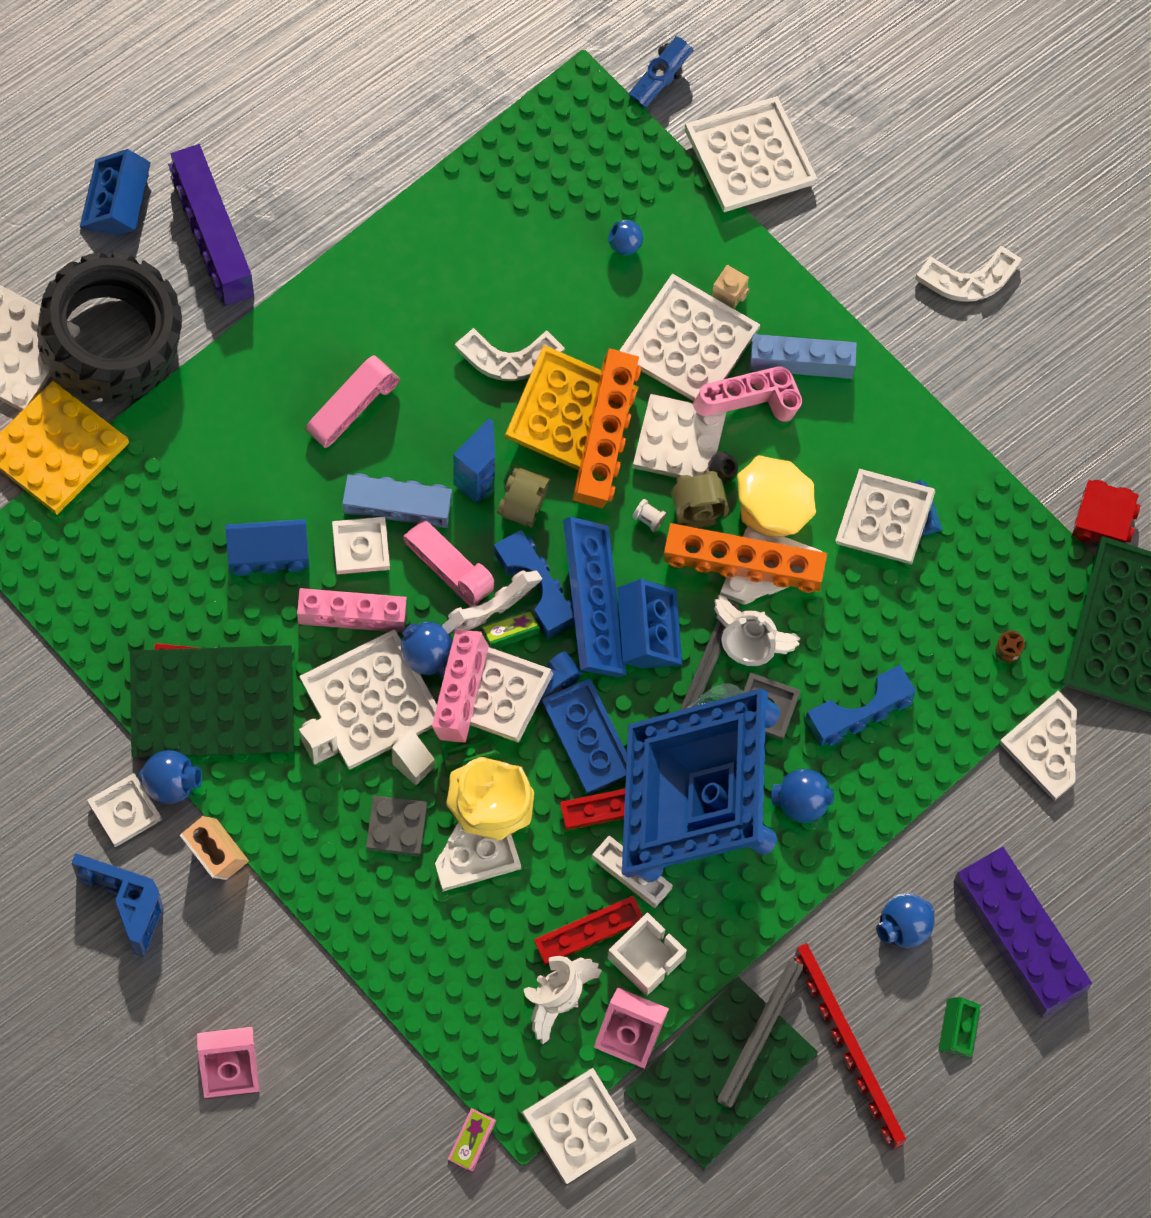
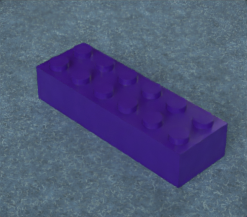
M200 144L170 153L172 163L168 164L171 173L170 179L174 190H178L181 208L183 212L186 211L190 231L195 233L198 251L200 255L204 256L207 274L209 277L212 276L213 288L217 299L222 298L224 305L228 306L254 297L251 271Z
M1003 846L957 872L953 882L1041 1018L1088 991L1092 985L1090 978Z

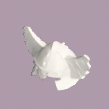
M718 595V600L715 599L716 606L714 610L717 613V618L726 627L721 637L722 645L728 656L736 662L747 666H759L767 663L774 656V653L787 654V652L794 651L795 647L799 646L798 641L801 638L795 633L789 634L776 631V626L765 615V612H740L732 606L727 597Z
M562 956L549 957L550 969L556 971L548 974L546 977L541 975L537 977V982L539 983L537 991L530 987L524 989L525 996L535 1003L531 1021H533L532 1031L535 1032L536 1039H540L542 1044L550 1039L551 1027L557 1015L578 1007L577 1004L582 991V985L591 979L599 978L602 970L598 969V963L584 958L571 961L567 957Z

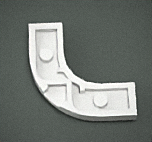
M1000 246L986 266L980 271L967 274L956 272L930 256L917 273L915 279L946 298L956 301H977L998 292L1021 264L1022 259Z
M474 328L455 344V349L475 369L488 377L502 381H518L529 378L543 345L561 353H564L565 350L548 331L544 332L527 348L514 353L497 350Z
M521 571L511 579L513 582L508 587H503L494 595L495 597L479 606L473 605L467 609L457 608L448 615L449 620L442 627L448 634H453L456 629L470 630L486 623V619L494 612L501 614L518 602L542 580L541 576L537 571Z

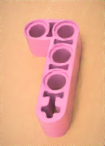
M371 356L309 421L305 428L306 431L324 448L329 447L379 393L383 395L390 393L398 385L400 378L378 357Z
M774 367L705 384L698 392L693 406L698 414L711 416L768 402L774 416L780 421L787 422L792 420L802 404V398L790 371L784 367Z
M422 519L403 536L407 546L469 606H477L494 590V579L490 572L480 563L473 566L426 520Z

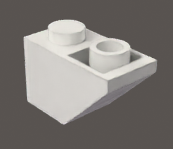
M412 730L406 734L401 733L393 741V765L416 786L435 768V759Z

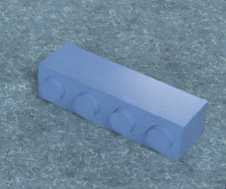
M753 334L749 370L762 371L774 367H784L791 374L852 379L856 365L857 342Z
M361 473L347 475L343 498V513L372 518L385 517L387 520L415 524L424 519L432 526L447 528L452 503V489H448L440 484L426 486L417 481L397 482L389 477H381L380 479L370 478L368 475Z

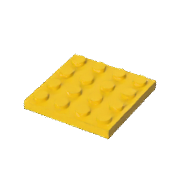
M543 345L504 438L579 470L601 370ZM618 377L613 378L618 385H624L622 379ZM633 385L632 389L637 392L638 386ZM608 402L613 409H619L616 402ZM603 425L606 432L614 433L611 426ZM597 449L601 456L609 457L606 450ZM592 473L594 478L601 479L602 476L599 473Z
M52 381L0 432V471L58 515L129 444V440L99 415Z

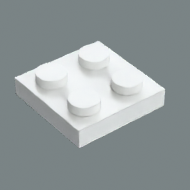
M385 517L332 521L337 574L390 570Z
M134 773L87 800L114 847L119 846L162 820L161 815Z

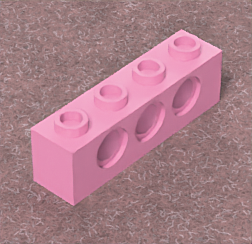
M300 588L297 610L298 624L387 632L395 629L396 632L403 633L406 622L407 599L400 596Z
M455 630L432 728L440 740L466 743L489 647L481 632Z

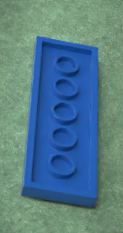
M568 517L563 520L580 670L620 678L626 675V667L622 657L620 617L609 526Z

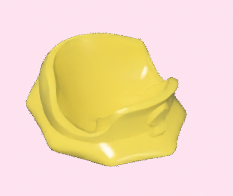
M757 456L737 475L742 522L757 533L778 538L795 534L816 513L813 481L803 474L792 462Z
M478 757L451 772L446 803L466 833L502 840L530 824L534 790L530 786L522 767Z

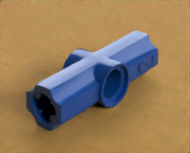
M675 36L661 55L650 61L648 70L628 95L646 109L662 88L672 83L674 74L694 51L693 48L682 38ZM659 69H666L665 74L656 76V72Z

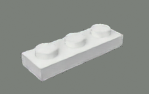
M608 836L592 854L591 859L653 908H656L670 892L673 885L662 876L654 882H646L637 876L628 878L622 875L623 846Z

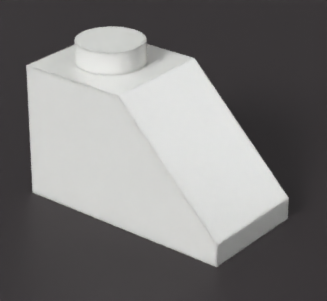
M324 718L319 720L311 719L301 726L299 737L314 765L338 753L337 736Z

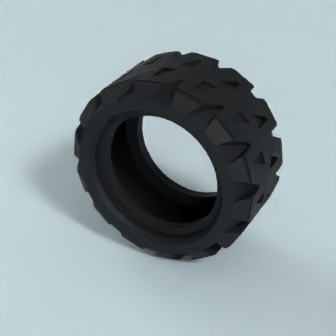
M98 252L82 256L79 263L69 262L56 273L55 280L48 283L42 296L37 337L38 350L43 364L49 366V374L63 388L71 387L72 394L89 401L103 398L102 403H121L130 396L132 399H136L150 392L156 383L160 384L170 371L176 356L182 327L181 306L178 305L177 294L167 279L163 280L158 269L144 260L139 264L132 255L112 252L111 257H108L104 253ZM115 298L131 304L140 311L149 325L151 338L142 349L132 355L122 358H103L89 353L74 340L68 329L67 319L78 306L89 300Z

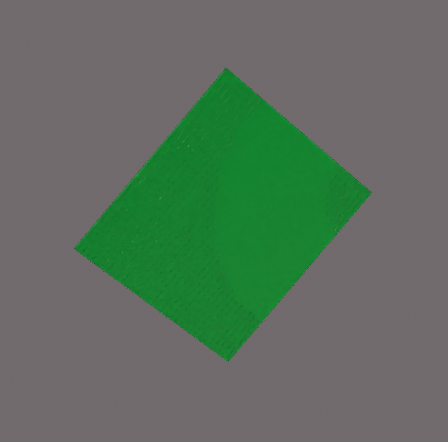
M581 50L111 421L109 424L125 435L129 440V444L58 515L25 490L0 509V591L130 735V650H154L155 643L197 648L292 645L295 753L188 757L193 767H200L202 783L199 788H193L187 798L203 816L219 821L249 860L247 864L460 1100L470 1110L472 1108L497 1120L491 1134L522 1166L530 1162L543 1148L521 1112L592 1068L608 1092L637 1067L635 1064L594 1048L609 1003L617 988L669 1008L652 1050L654 1052L1000 745L999 742L1003 737L1052 695L1065 687L1062 686L1095 559V556L1075 536H1072V533L744 207L723 212L701 164L638 101L632 99L628 92L586 50ZM630 220L640 226L643 232V243L637 252L630 255H620L612 250L608 242V236L613 225L618 221ZM726 265H729L749 277L747 286L750 288L749 293L743 302L739 301L734 310L760 324V329L756 334L857 342L856 365L852 379L792 374L802 398V404L792 420L787 422L778 420L774 416L768 402L727 411L717 453L726 452L736 459L738 473L747 467L755 457L764 456L792 462L803 474L810 478L814 484L816 513L799 532L785 537L827 553L820 592L808 593L801 591L797 587L788 586V588L773 594H766L756 598L753 602L746 605L728 599L739 605L738 611L765 612V615L776 626V631L789 634L795 633L801 639L798 641L799 646L795 647L794 651L787 652V654L774 653V656L767 663L759 666H747L736 662L728 656L722 647L698 704L702 705L742 694L750 672L801 690L783 741L765 735L763 825L773 830L777 837L776 845L770 853L760 855L746 847L664 867L661 876L671 883L673 887L658 906L653 908L591 859L592 854L608 836L623 846L624 819L565 831L560 802L625 789L626 779L586 795L542 704L536 707L519 743L471 725L469 726L466 743L440 740L433 728L418 735V738L435 759V768L416 786L393 765L392 749L350 770L347 768L339 751L337 754L315 765L313 764L299 737V729L302 728L301 726L305 722L321 718L303 687L299 676L388 632L298 624L297 610L300 588L406 597L405 629L412 623L417 625L421 622H434L442 626L449 620L448 615L455 609L462 608L463 610L471 607L407 546L403 536L417 525L415 523L385 519L390 570L337 574L332 521L372 518L343 513V498L347 475L361 473L368 475L370 478L380 479L381 477H389L397 482L417 481L426 486L440 484L448 489H452L448 527H433L473 566L480 563L492 575L494 590L477 606L493 599L497 591L503 587H508L513 582L511 579L515 575H506L494 556V544L522 530L526 537L530 536L536 546L535 552L537 556L545 559L550 569L549 575L553 580L557 579L563 589L561 594L566 602L568 600L572 602L563 520L568 517L609 526L617 600L618 587L639 579L675 589L677 591L682 665L639 668L625 664L626 675L620 678L580 670L575 625L548 640L540 629V634L496 649L547 667L549 661L556 655L567 652L582 672L581 677L570 686L589 678L591 679L626 752L628 724L680 711L717 624L718 618L714 610L716 606L714 601L715 599L718 600L717 597L720 595L726 577L718 572L710 571L703 573L687 566L676 568L664 562V551L670 523L680 525L671 496V491L677 484V478L633 468L650 394L689 403L694 401L641 371L638 381L633 383V385L638 386L633 405H631L628 412L631 414L628 428L623 429L622 437L626 438L622 453L618 452L617 456L620 468L617 477H613L611 483L612 486H615L612 501H607L603 509L572 501L579 470L504 438L529 378L518 381H502L488 377L475 369L455 349V344L474 328L491 346L507 353L520 352L531 345L544 332L548 331L565 348L563 354L601 370L604 357L609 348L620 351L672 274L712 296L715 281ZM752 341L726 379L758 372L749 370ZM373 355L378 357L400 378L398 385L387 395L379 393L329 447L324 448L306 431L307 424L368 358ZM490 418L493 421L495 490L486 500L482 498L476 504L453 485V454ZM515 468H522L550 479L542 507L538 513H535L534 517L537 519L532 528L502 518L501 515L497 514L499 504L507 492L505 490L509 476H512ZM859 469L911 483L922 480L930 488L935 489L933 501L943 530L921 536L912 565L836 544V538ZM736 476L731 483L723 485L729 507L727 517L723 519L720 516L715 519L716 524L699 529L740 537L744 536L747 525L741 519V503ZM601 477L600 480L597 479V478H594V479L597 480V481H603V477ZM643 499L648 500V504L658 511H665L667 513L666 518L656 532H652L650 530L651 527L639 519L634 520L632 517ZM306 519L309 568H304L300 572L277 570L276 573L265 574L259 571L251 572L245 576L230 573L225 525ZM688 547L686 549L689 553H697L699 551L696 547ZM714 552L712 554L715 558H723L725 556L722 552ZM538 585L534 586L518 602L501 614L494 612L486 619V623L482 625L530 609L534 614V609L542 598ZM482 625L477 626V627H475V628H473V629L467 630V631H478V632H481V633L483 634L482 629H481V626H482ZM1007 631L1018 632L1025 641V647L1020 658L1012 663L1000 660L996 654L998 640ZM397 632L399 638L402 641L404 637L403 633ZM901 665L916 690L912 700L913 703L903 710L897 708L889 712L890 715L880 722L873 720L867 723L866 728L856 734L850 732L844 735L843 739L833 746L826 744L820 747L805 721L807 712L829 700L847 709L864 707L875 697L874 684L877 676ZM437 673L431 675L420 674L437 704L444 677L440 678ZM492 737L499 752L501 762L522 767L530 786L534 790L530 824L511 834L521 869L442 891L435 862L447 845L448 839L458 824V820L447 807L446 802L450 780L441 752ZM798 769H810L820 773L827 780L829 788L834 790L833 805H829L827 812L821 818L809 823L791 820L783 813L780 806H773L772 804L773 785L781 784L785 776ZM373 796L427 802L420 857L366 850ZM634 896L642 915L644 916L648 912L665 929L664 938L661 942L664 944L665 937L670 934L687 950L685 959L668 976L665 974L664 980L646 996L607 959L609 949L629 930L568 956L567 958L571 961L579 958L591 959L592 962L598 963V969H601L602 972L599 978L591 979L582 985V991L577 1004L578 1007L557 1015L551 1027L550 1039L542 1044L540 1039H536L535 1032L532 1031L533 1021H531L535 1003L525 996L524 989L530 987L537 991L539 986L537 977L540 975L546 977L556 970H551L550 965H544L534 944V939Z

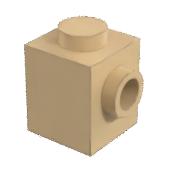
M726 265L713 285L712 297L735 309L739 301L743 302L749 293L750 288L747 287L749 277Z

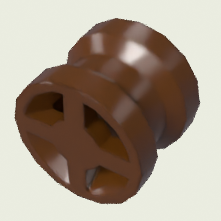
M1015 631L1004 632L996 645V654L999 659L1008 663L1017 661L1025 647L1023 637Z

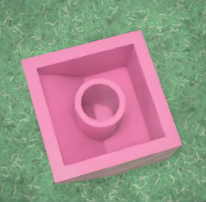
M617 988L609 1003L594 1048L645 1069L669 1008Z
M253 1027L197 1033L204 1098L259 1092Z

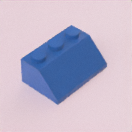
M129 149L95 159L79 227L85 230L115 235L134 231L138 224V215L144 199L143 193L149 177L148 172L151 162Z
M490 418L453 454V485L476 504L482 498L484 500L489 498L495 490L493 421Z
M306 519L225 525L230 573L245 576L251 572L261 571L265 574L276 573L277 570L300 572L304 568H309Z
M644 579L618 587L623 663L639 668L682 665L677 591Z

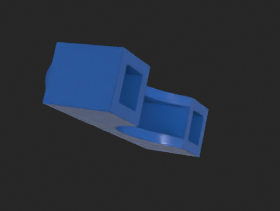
M522 530L494 544V556L506 575H516L521 571H537L541 576L542 580L537 585L541 591L542 598L534 609V616L541 631L548 640L575 625L573 603L570 600L566 602L561 594L563 593L561 584L557 579L553 580L549 575L550 569L545 559L537 556L535 552L536 546L530 536L526 537Z
M901 665L877 676L874 684L875 697L866 706L857 709H847L829 700L807 712L805 721L820 747L826 744L833 746L840 742L844 735L850 732L856 734L865 729L867 723L873 720L880 722L890 715L889 712L897 708L903 710L913 703L912 700L916 690Z

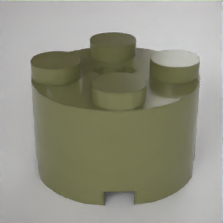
M515 468L512 476H509L505 490L507 492L499 504L497 514L501 515L502 518L532 528L537 519L534 517L535 513H538L542 507L550 479L522 468Z
M709 471L703 475L693 477L683 475L676 479L677 484L673 487L671 496L680 525L685 523L688 527L705 528L716 524L715 519L720 516L723 519L727 517L729 507L722 480L716 472Z

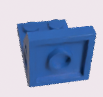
M75 853L71 864L76 878L85 886L94 887V885L104 887V891L117 896L115 902L132 951L135 955L144 957L163 910L160 893L154 880Z

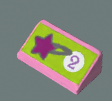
M471 1108L448 1160L469 1171H473L497 1120Z

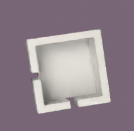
M648 912L609 949L607 958L646 996L664 980L665 974L668 976L685 959L687 952L670 934L665 937L664 944L661 942L664 938L665 929Z

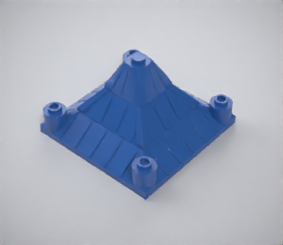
M760 688L628 724L622 875L628 878L637 876L646 882H654L661 876L664 867L674 864H681L694 859L697 860L746 847L760 855H766L774 849L777 841L776 834L773 830L763 825L765 728L772 727L778 721L780 709L777 704L768 699L767 691Z

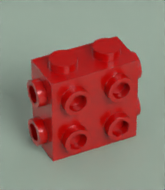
M1088 479L1072 536L1086 543H1099V539L1102 536L1122 543H1130L1135 529L1130 527L1132 519L1137 520L1141 507L1140 504H1137L1139 494L1133 493L1129 488L1109 486L1102 480L1092 481Z

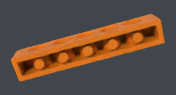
M609 348L604 357L572 501L602 509L607 501H612L615 486H612L611 483L613 477H617L620 468L617 456L618 452L622 453L626 438L622 437L623 429L628 428L631 414L627 413L629 405H633L636 390L632 389L633 383L638 381L641 372V366H637L639 356ZM618 377L622 379L624 385H618L613 378ZM608 402H616L619 409H613ZM603 425L611 426L614 433L606 432ZM597 449L606 450L609 457L601 456ZM592 473H599L603 477V481L595 480Z
M670 523L664 551V562L672 567L682 568L687 566L703 573L713 571L729 578L740 576L747 578L751 582L759 583L766 581L782 588L792 586L808 593L820 592L827 557L825 552ZM688 547H696L699 551L697 553H689L686 549ZM714 552H722L725 556L723 558H715L712 554ZM740 557H748L751 562L742 563L738 559ZM771 561L776 563L777 567L768 568L764 564ZM797 566L802 568L803 572L794 573L791 571V568Z

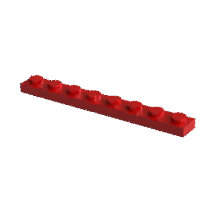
M808 943L797 947L794 961L803 966L802 972L804 971L808 979L806 981L808 991L812 997H817L820 1003L818 1006L819 1012L824 1021H829L832 1030H830L831 1036L835 1044H841L845 1052L843 1055L844 1062L849 1070H854L857 1079H855L857 1088L862 1095L866 1094L870 1102L868 1109L874 1119L878 1118L882 1126L880 1132L885 1143H890L893 1150L904 1145L906 1137Z

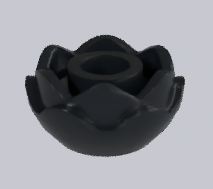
M720 452L711 457V460L708 462V471L716 472L723 485L729 484L737 476L738 464L732 455Z

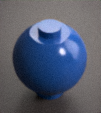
M421 622L417 625L412 623L404 630V637L401 642V655L405 664L418 674L431 675L437 673L440 678L444 677L453 642L451 635L441 625L434 622Z
M164 750L154 754L147 760L140 771L139 781L153 800L162 804H175L186 799L193 788L201 786L202 772L200 767H193L190 759L184 754L174 750Z
M810 769L795 770L785 776L781 784H774L772 787L773 806H780L788 818L800 823L818 820L827 812L829 805H833L834 790L829 788L827 780L820 773Z
M911 893L896 895L884 905L881 911L880 924L876 926L877 935L885 944L892 943L902 948L917 947L923 944L932 934L935 924L934 908L930 902L918 895Z

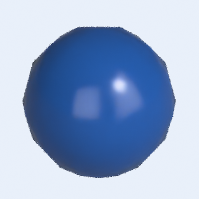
M618 221L610 230L608 242L612 250L617 254L630 255L637 252L642 246L643 232L634 221Z

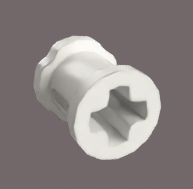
M643 499L632 517L634 520L639 519L651 527L650 530L652 532H656L666 518L667 513L665 511H658L648 504V500Z

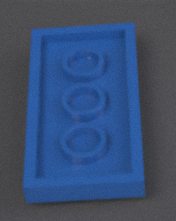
M590 678L541 699L544 710L586 795L626 779L627 752Z

